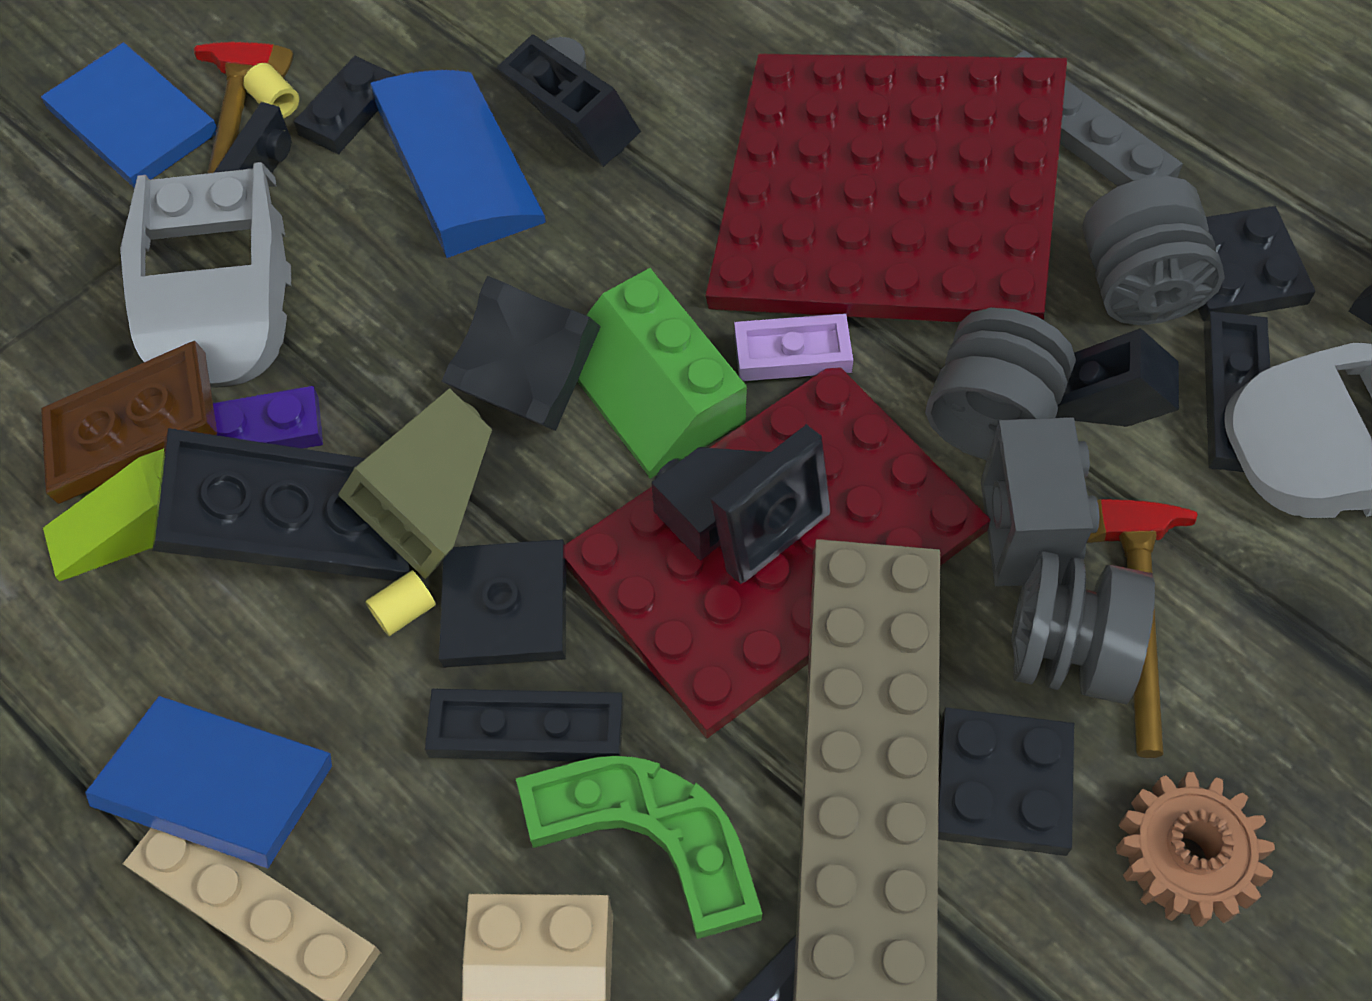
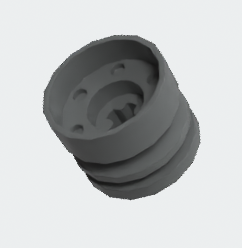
M1171 176L1140 178L1120 185L1103 195L1086 212L1082 230L1093 266L1096 268L1095 275L1107 314L1115 320L1133 325L1163 323L1182 317L1203 306L1219 291L1225 279L1223 266L1216 251L1213 236L1208 233L1207 219L1197 189L1185 179Z
M987 308L971 312L959 323L954 341L947 353L945 366L940 370L929 396L925 413L931 427L944 441L962 452L987 460L999 420L1048 419L1056 417L1057 405L1061 403L1076 361L1072 345L1057 328L1037 316L1022 311L1005 308Z
M1040 551L1029 578L1021 588L1016 607L1011 638L1014 652V680L1033 684L1042 659L1046 658L1045 687L1059 690L1068 674L1070 665L1076 664L1079 665L1078 676L1080 693L1082 695L1127 705L1133 697L1139 682L1151 634L1155 604V581L1153 574L1114 565H1106L1093 591L1086 589L1084 559L1071 558L1065 569L1062 582L1058 584V554Z

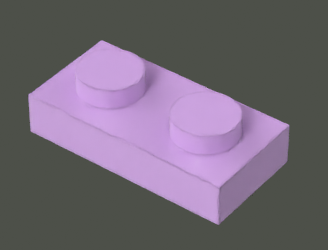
M846 314L734 322L738 374L742 381L816 376L826 368L839 367L846 373H852L853 354Z

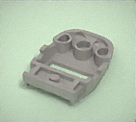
M262 162L253 163V169L152 180L146 175L137 176L120 251L124 295L131 338L136 351L144 362L195 340L205 351L210 387L212 388L238 385L252 380L263 373L277 357L285 334L287 315L282 311L285 287L291 286V265L286 261L282 237L286 236L282 215L272 205L269 187H276L275 176ZM251 229L252 265L145 276V252L149 251L150 241L153 239Z
M1350 343L1273 366L1258 374L1230 398L1225 410V428L1231 445L1253 488L1267 502L1279 510L1304 518H1335L1343 510H1363L1366 517L1372 516V438L1337 371L1346 370L1348 375L1360 374L1372 398V344Z

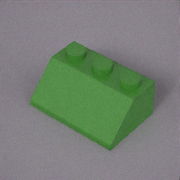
M651 268L600 296L586 316L592 318L601 328L577 382L650 479L656 476L659 470L669 461L675 458L683 459L698 447H705L746 423V384Z

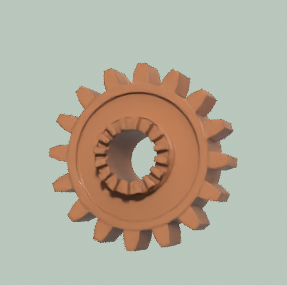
M1187 772L1180 780L1178 788L1167 776H1163L1153 786V793L1145 789L1138 793L1131 803L1135 811L1128 810L1119 823V827L1130 834V836L1124 837L1116 846V852L1119 855L1129 857L1130 867L1123 876L1126 881L1138 882L1144 890L1140 900L1145 905L1155 901L1165 907V918L1173 921L1180 913L1190 914L1194 926L1202 927L1211 919L1213 911L1225 923L1239 913L1238 905L1247 909L1261 897L1255 886L1261 887L1272 878L1273 871L1258 861L1265 859L1275 848L1274 843L1256 838L1255 832L1266 823L1264 816L1258 815L1247 818L1241 811L1247 802L1248 796L1243 792L1234 796L1231 800L1222 796L1223 780L1217 777L1206 789L1199 788L1198 779L1194 772ZM1186 838L1196 842L1202 848L1206 859L1198 860L1197 856H1190L1191 852L1188 849H1184L1185 843L1181 839Z

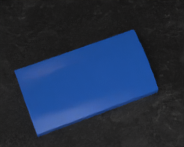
M454 70L421 71L393 76L371 83L378 112L446 258L546 223L545 215L471 72Z

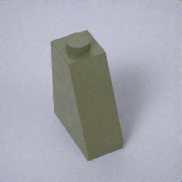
M449 388L355 467L338 495L426 579L434 572L454 546L492 429L481 419L473 406L464 402Z

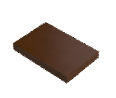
M195 340L41 408L46 494L60 504L101 486L137 458L164 449L168 428L210 435L218 434L206 354Z

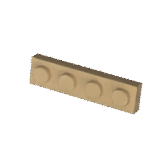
M150 828L123 863L133 873L323 1001H348L381 953L376 946L247 861Z

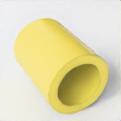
M259 63L250 68L246 73L243 83L244 88L259 104L265 102L280 107L283 118L288 117L296 110L299 104L298 93L270 64Z
M413 570L365 601L370 612L389 637L436 606L430 592Z

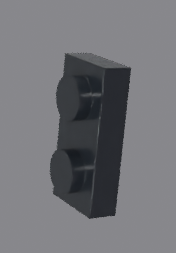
M354 56L293 121L298 135L339 155L378 112L371 83L396 75L360 57Z
M261 102L214 173L253 169V163L260 162L273 173L279 162L284 161L288 156L292 144L291 136L280 107Z

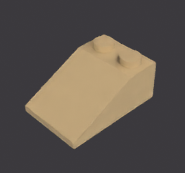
M469 894L463 958V1001H610L613 912L609 896Z

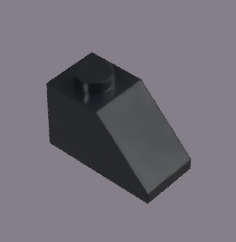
M1141 328L1074 353L1076 361L1061 403L1057 405L1058 411L1055 418H1074L1075 421L1128 427L1178 411L1179 361Z
M698 447L683 459L675 458L669 461L659 470L654 481L651 482L654 513L701 561L720 546L711 498L770 452Z

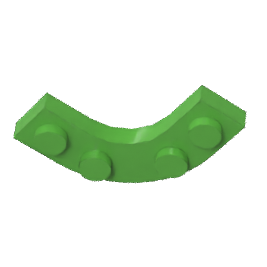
M625 756L586 759L516 778L533 848L596 830L625 828L650 837L669 855L679 875L697 939L762 920L761 907L737 833L720 805L697 783L693 785L679 775L660 768V763Z

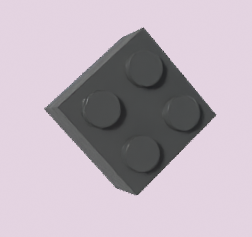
M1074 418L999 420L981 478L985 514L991 519L987 532L995 586H1023L1032 572L1034 562L1040 551L1058 554V584H1061L1070 559H1084L1086 543L1090 534L1098 531V501L1094 495L1088 496L1085 483L1090 465L1089 450L1085 441H1078Z

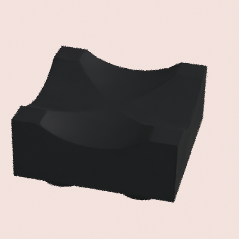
M487 276L479 293L478 304L467 335L458 352L449 363L441 382L556 431L601 326L589 316L548 302L505 282Z

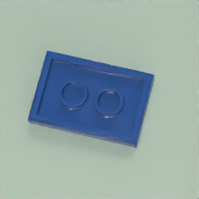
M124 42L41 96L47 109L134 188L137 176L146 175L150 180L212 138L217 132V126L209 115Z
M159 696L85 793L90 807L268 869L332 768L331 753Z

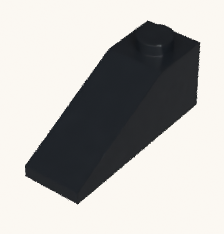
M534 34L527 38L496 67L499 73L566 138L603 167L615 156L619 155L641 133V130L615 88Z

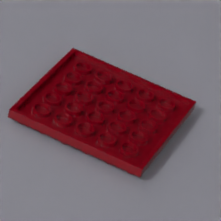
M758 54L705 295L708 309L809 315L846 314L847 317L961 322L971 312L987 308H1005L1022 311L1044 320L1067 58Z

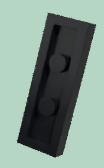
M1210 311L1204 323L1208 464L1210 469L1244 472L1226 432L1225 410L1230 398L1236 391L1261 372L1271 368L1268 317Z
M432 689L425 751L429 758L582 761L596 757L621 756L623 693Z

